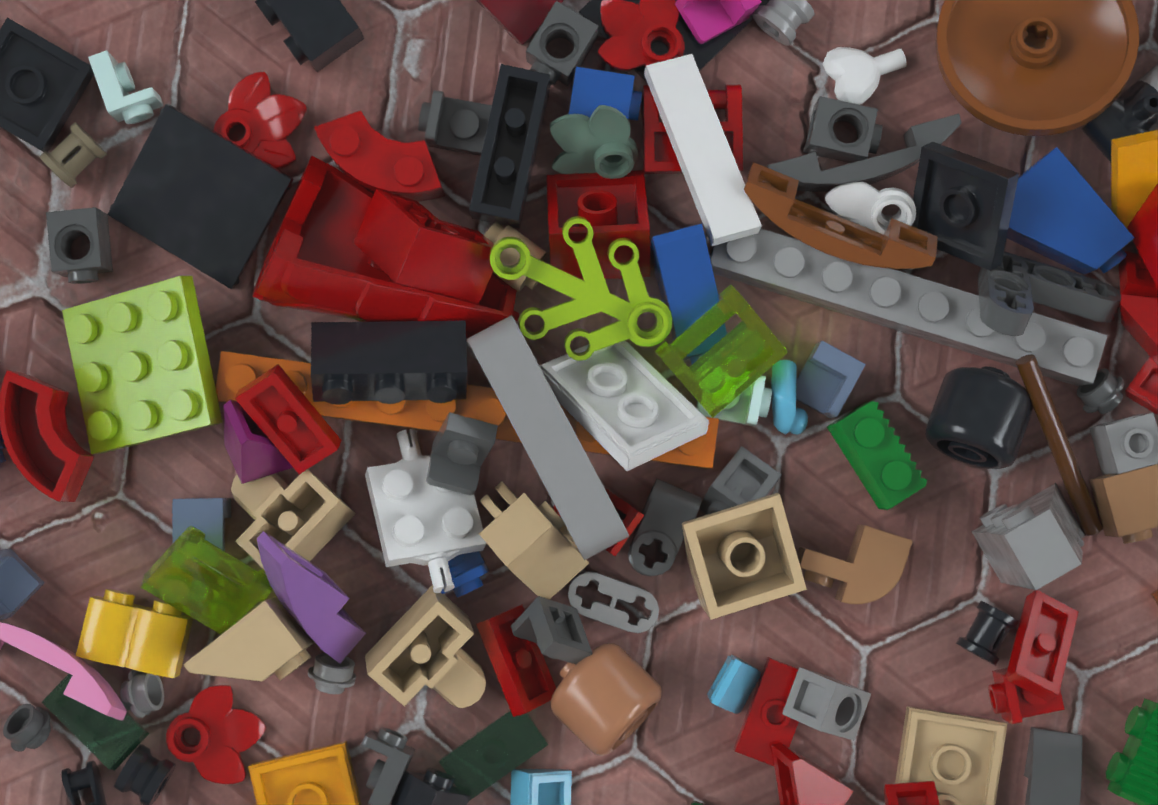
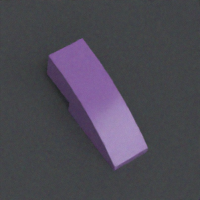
M263 531L257 538L261 562L270 586L282 606L319 648L340 664L366 634L342 608L350 598L323 570Z

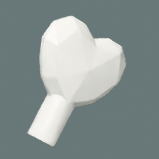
M837 47L827 52L823 62L826 74L835 80L834 92L837 99L858 105L863 104L871 97L878 87L881 75L905 68L907 65L902 49L872 57L863 50L850 47Z

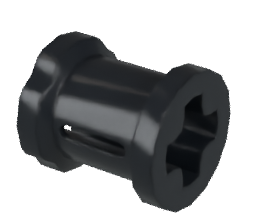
M980 601L977 606L979 613L966 637H959L956 644L996 666L999 661L996 655L1010 629H1015L1019 621L1001 610Z

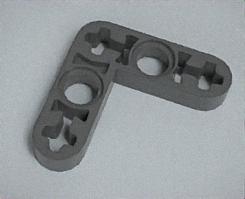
M1005 251L1000 266L992 271L981 267L978 273L980 318L987 327L1009 336L1024 334L1034 310L1033 302L1106 323L1114 320L1120 306V291L1107 283Z

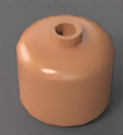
M606 643L592 650V655L582 659L577 665L568 662L559 673L563 680L551 698V708L554 715L592 753L598 756L610 754L627 740L655 709L662 694L661 686L615 643Z

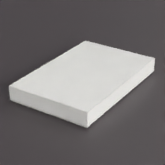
M627 341L594 351L590 358L583 361L573 360L565 354L539 365L558 402L626 471L707 433L709 420ZM589 344L574 350V352H584Z

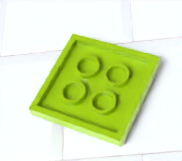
M177 276L62 310L91 454L106 453L223 423L193 276Z

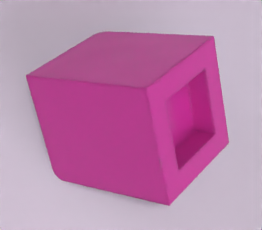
M677 0L675 6L697 42L704 44L748 20L762 1Z

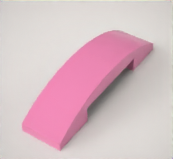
M0 622V650L4 642L73 675L63 693L64 695L106 716L123 721L127 711L120 698L101 674L85 660L51 640L25 629Z

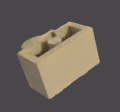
M308 469L302 472L290 485L276 473L241 484L238 475L233 479L231 492L234 499L255 520L235 542L262 568L257 538L263 531L310 562L356 514L322 480Z
M501 481L494 488L510 506L503 511L488 494L484 496L480 502L495 520L482 530L479 535L505 566L537 596L550 600L581 572L589 562L584 560L578 551L562 518L546 501L538 507L525 493L518 498Z
M433 585L365 655L367 675L404 707L425 685L431 689L433 688L451 705L458 708L469 707L480 700L486 686L481 665L461 648L474 635L469 616L444 594L434 593Z

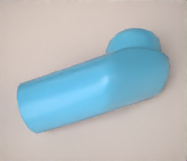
M790 360L776 361L772 365L771 378L773 424L778 431L785 435L788 432L798 435L806 429L808 415L804 409L796 408L797 365Z

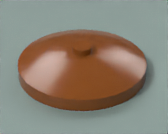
M944 0L936 31V55L939 69L955 99L970 114L985 124L1001 131L1023 136H1049L1065 133L1089 123L1102 114L1117 99L1125 87L1134 68L1139 48V24L1132 0Z

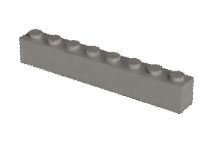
M762 228L758 234L715 245L710 254L713 273L1016 368V361L1019 358L1033 354L1043 376L1075 386L1094 383L1108 336L1037 313H1032L1023 335H1005L994 331L982 322L978 295L891 268H880L846 261L808 246L800 240Z

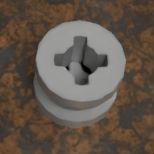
M770 0L766 5L759 6L752 14V17L756 24L770 37L783 45L789 46L796 38V29L800 24L808 23L815 13L806 0Z

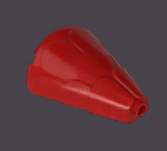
M311 156L293 194L252 294V297L275 306L350 318L359 322L466 321V341L467 338L511 315L516 323L519 318V312L514 311L517 291L494 274L491 275L479 304L388 282L389 276L385 272L370 266L367 263L368 256L353 243L374 194L331 164L325 163L314 156Z

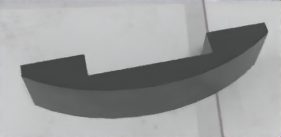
M955 114L911 126L903 135L906 144L905 149L824 171L820 170L816 152L767 165V168L799 180L797 191L829 192L841 184L851 182H865L870 185L897 175L917 164L920 160L922 146L931 142L942 144L962 122L960 115Z
M1031 727L1024 776L1028 778L1025 805H1080L1082 735Z

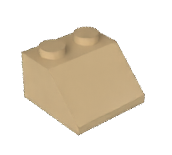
M779 493L682 523L687 560L699 602L711 620L807 590Z
M276 596L262 602L183 665L189 673L261 682L275 674L281 681L311 658L306 649L315 642L282 606Z

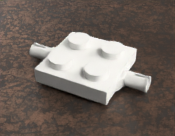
M409 429L408 434L407 430H402L396 434L403 459L392 464L367 467L365 473L386 567L408 563L428 565L433 592L441 593L442 589H444V592H447L455 587L452 582L448 561L460 554L483 551L486 546V542L479 535L483 528L474 494L466 495L429 485L426 482L430 456H423L421 454L416 429Z

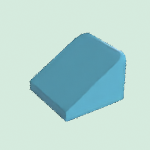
M732 654L731 656L728 655L707 693L708 699L720 708L735 714L740 713L761 677L760 670Z
M513 769L511 772L510 805H571L572 771L561 769Z

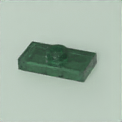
M68 674L42 703L109 770L115 771L150 733L128 712L123 721L106 716L64 695L63 693L73 676Z
M508 710L443 756L439 763L447 774L456 779L454 782L455 786L471 796V800L545 748L549 742L528 713L513 717L511 710Z

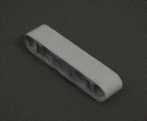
M511 315L467 338L470 347L583 559L586 560L629 537L627 529L513 316Z

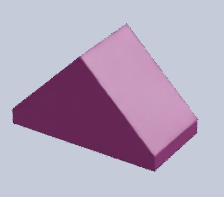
M229 400L223 406L224 445L241 484L293 468L237 401Z

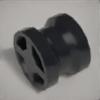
M140 744L120 772L114 788L123 793L131 791L139 796L141 804L152 805L170 779L176 764L169 759L158 760L151 755L150 748Z

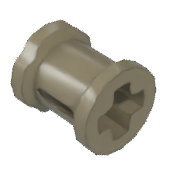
M76 122L70 126L71 133L51 153L44 151L40 155L41 160L70 188L77 184L76 177L96 158L103 159L107 155L103 148ZM81 147V150H80L78 153H76V154L66 163V161Z

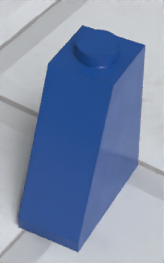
M1058 147L1044 155L1018 177L1007 239L1083 275L1098 268L1104 274L1127 256L1122 248L1135 237Z
M702 223L653 236L650 243V257L662 301L667 305L672 315L671 334L678 360L690 359L692 367L721 360L719 351L728 348L730 344Z

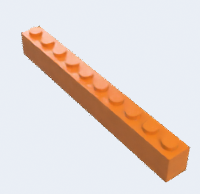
M225 351L220 353L216 393L218 402L227 403L229 400L236 401L235 397L241 388L279 364L322 417L438 432L450 412L497 425L496 440L522 444L493 388L467 384L466 399L452 400L447 403H435L430 400H402L394 404H385L379 401H350L346 404L335 405L326 401L313 402L311 363ZM561 405L585 452L611 456ZM706 417L709 420L706 434L650 461L713 469L719 419Z

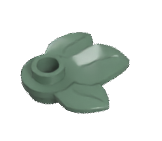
M598 106L590 118L583 114H567L550 123V131L554 140L564 150L552 163V169L559 173L597 172L605 178L616 179L629 174L638 159L637 144L629 137L631 131L630 122L625 115L611 106Z

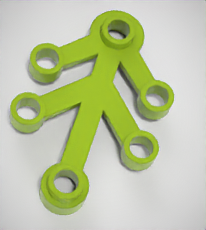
M575 216L569 218L563 225L562 235L565 242L573 248L584 280L531 256L528 246L519 238L504 237L493 245L490 251V264L493 271L499 277L515 280L524 275L573 298L570 301L544 310L537 307H530L524 310L519 317V328L528 339H541L547 334L548 330L599 312L618 319L619 321L592 332L582 328H576L568 332L564 339L567 355L573 360L583 361L590 358L594 351L628 339L642 347L658 345L667 338L671 331V312L663 301L648 295L637 263L639 260V250L630 239H616L608 248V258L615 268L620 269L629 301L609 292L592 243L593 228L590 222L583 217ZM578 223L583 224L587 228L586 237L578 242L571 240L568 235L570 227ZM622 245L631 247L633 251L631 259L625 263H619L614 258L615 250ZM504 249H516L520 253L519 261L511 266L505 265L500 259ZM650 312L655 315V324L651 328L642 329L638 326L637 320L642 313ZM531 315L540 316L544 320L543 327L537 332H531L524 326L525 320ZM578 336L585 337L589 341L588 348L581 353H576L570 348L571 341Z

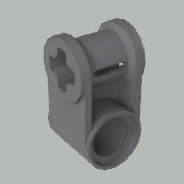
M658 478L656 479L642 510L644 517L641 519L629 547V562L635 571L645 576H656L670 569L684 539L682 523L696 518L702 497ZM654 540L660 543L658 552L664 555L663 562H653L650 568L643 565L645 556L638 551L641 545L649 546Z

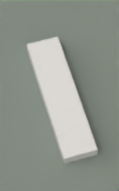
M689 54L646 65L644 71L645 79L711 246L758 234L762 227L751 199L744 191L745 183L693 55Z

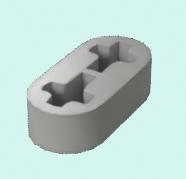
M592 571L580 573L573 578L569 585L568 598L570 605L577 608L578 613L585 617L633 633L649 630L658 619L659 607L657 600L644 588ZM590 580L599 582L598 591L612 597L610 604L593 601L590 608L581 605L582 596L576 594L578 585L587 586ZM637 596L645 598L644 606L651 610L649 617H640L636 624L628 622L629 613L615 607L617 599L633 603Z

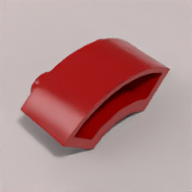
M361 110L314 127L323 147L340 170L371 193H375V190L379 189L416 201L433 200L445 196L425 140L403 143L387 139L369 125Z
M7 370L0 391V429L5 447L12 461L21 474L35 488L58 502H75L95 456L80 447L68 429L65 409L69 392L25 373Z

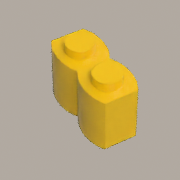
M105 589L104 597H90L76 652L77 657L168 678L180 676L193 622V617L182 615L184 606L154 600L152 608L133 603L134 594L112 589Z

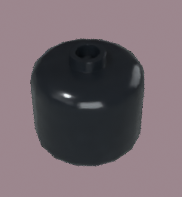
M987 366L982 368L960 367L948 372L943 379L926 427V439L935 449L957 461L985 469L1006 468L1011 466L1016 460L1033 411V405L1026 388L1011 379L1006 372Z

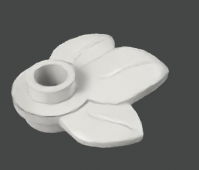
M851 182L841 184L825 195L826 203L832 210L838 213L836 216L883 235L891 218L912 226L916 218V206L913 198L906 191L899 188H885L879 191L865 182ZM894 204L899 207V211L895 215L886 216L882 213V209L887 205Z

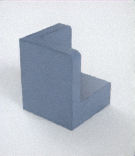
M824 341L816 343L797 377L796 400L830 419L837 417L866 364Z
M231 498L172 499L173 559H219L224 556V518H232Z
M11 548L0 550V620L11 618L45 584Z

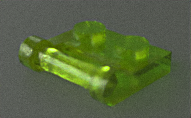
M731 284L719 294L722 299L673 342L668 344L665 341L655 350L656 354L712 418L788 353L777 337ZM736 314L742 322L688 367L683 359Z
M192 525L178 537L144 574L141 584L142 589L221 635L241 620L258 601L263 602L273 590L264 569L257 571L205 540V533Z

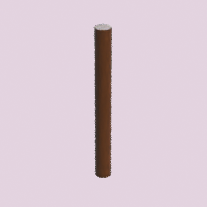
M1033 354L1025 355L1016 361L1017 368L1030 396L1031 403L1083 533L1087 536L1095 535L1103 529V526L1036 357Z

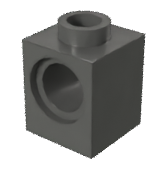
M556 1L526 50V60L532 65L530 70L550 74V81L553 86L557 81L569 86L575 76L576 67L582 65L596 42L599 26ZM562 38L568 40L574 49L569 56L559 59L549 55L546 47L552 40Z
M820 96L813 107L804 153L811 154L816 152L817 156L847 163L867 159L869 153L876 154L883 125L875 124L878 109ZM840 121L850 123L856 129L857 140L853 143L839 141L834 135L833 125Z
M96 207L46 212L51 272L68 277V283L71 284L99 281V273L113 272L108 215ZM87 235L90 240L89 252L85 257L74 260L71 255L73 241L80 236Z

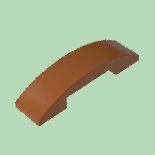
M755 162L752 163L744 187L745 193L772 222L808 246L846 261L880 268L912 269L931 267L933 265L937 252V236L891 218L883 235L795 199L799 180Z

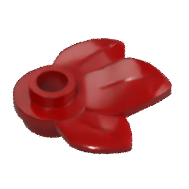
M602 0L600 4L601 23L605 32L611 38L607 39L600 46L597 52L598 55L613 68L626 71L683 56L685 48L684 39L676 28L679 11L675 6L676 0H640L639 4L624 0ZM657 41L662 42L667 46L668 52L664 55L655 54L651 49V44Z
M265 72L253 73L238 82L231 90L228 111L217 119L213 131L230 140V129L235 125L244 126L246 130L245 136L239 141L232 142L279 169L296 161L295 152L286 138L300 126L306 114L307 106L298 99L287 95H271L268 75Z
M230 685L211 686L199 692L195 696L189 712L177 716L170 723L166 732L168 749L177 759L184 762H193L204 779L219 784H236L245 780V767L239 753L246 751L257 743L267 728L266 724L253 712L232 708L234 698ZM192 727L200 732L201 739L199 744L191 745L186 742L184 733L187 728Z

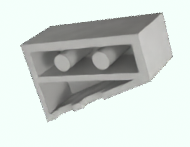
M1056 483L1018 505L1007 507L1006 504L990 510L980 517L983 525L971 531L1001 583L1038 590L1082 564L1083 550L1081 547L1084 546L1082 538L1085 535Z

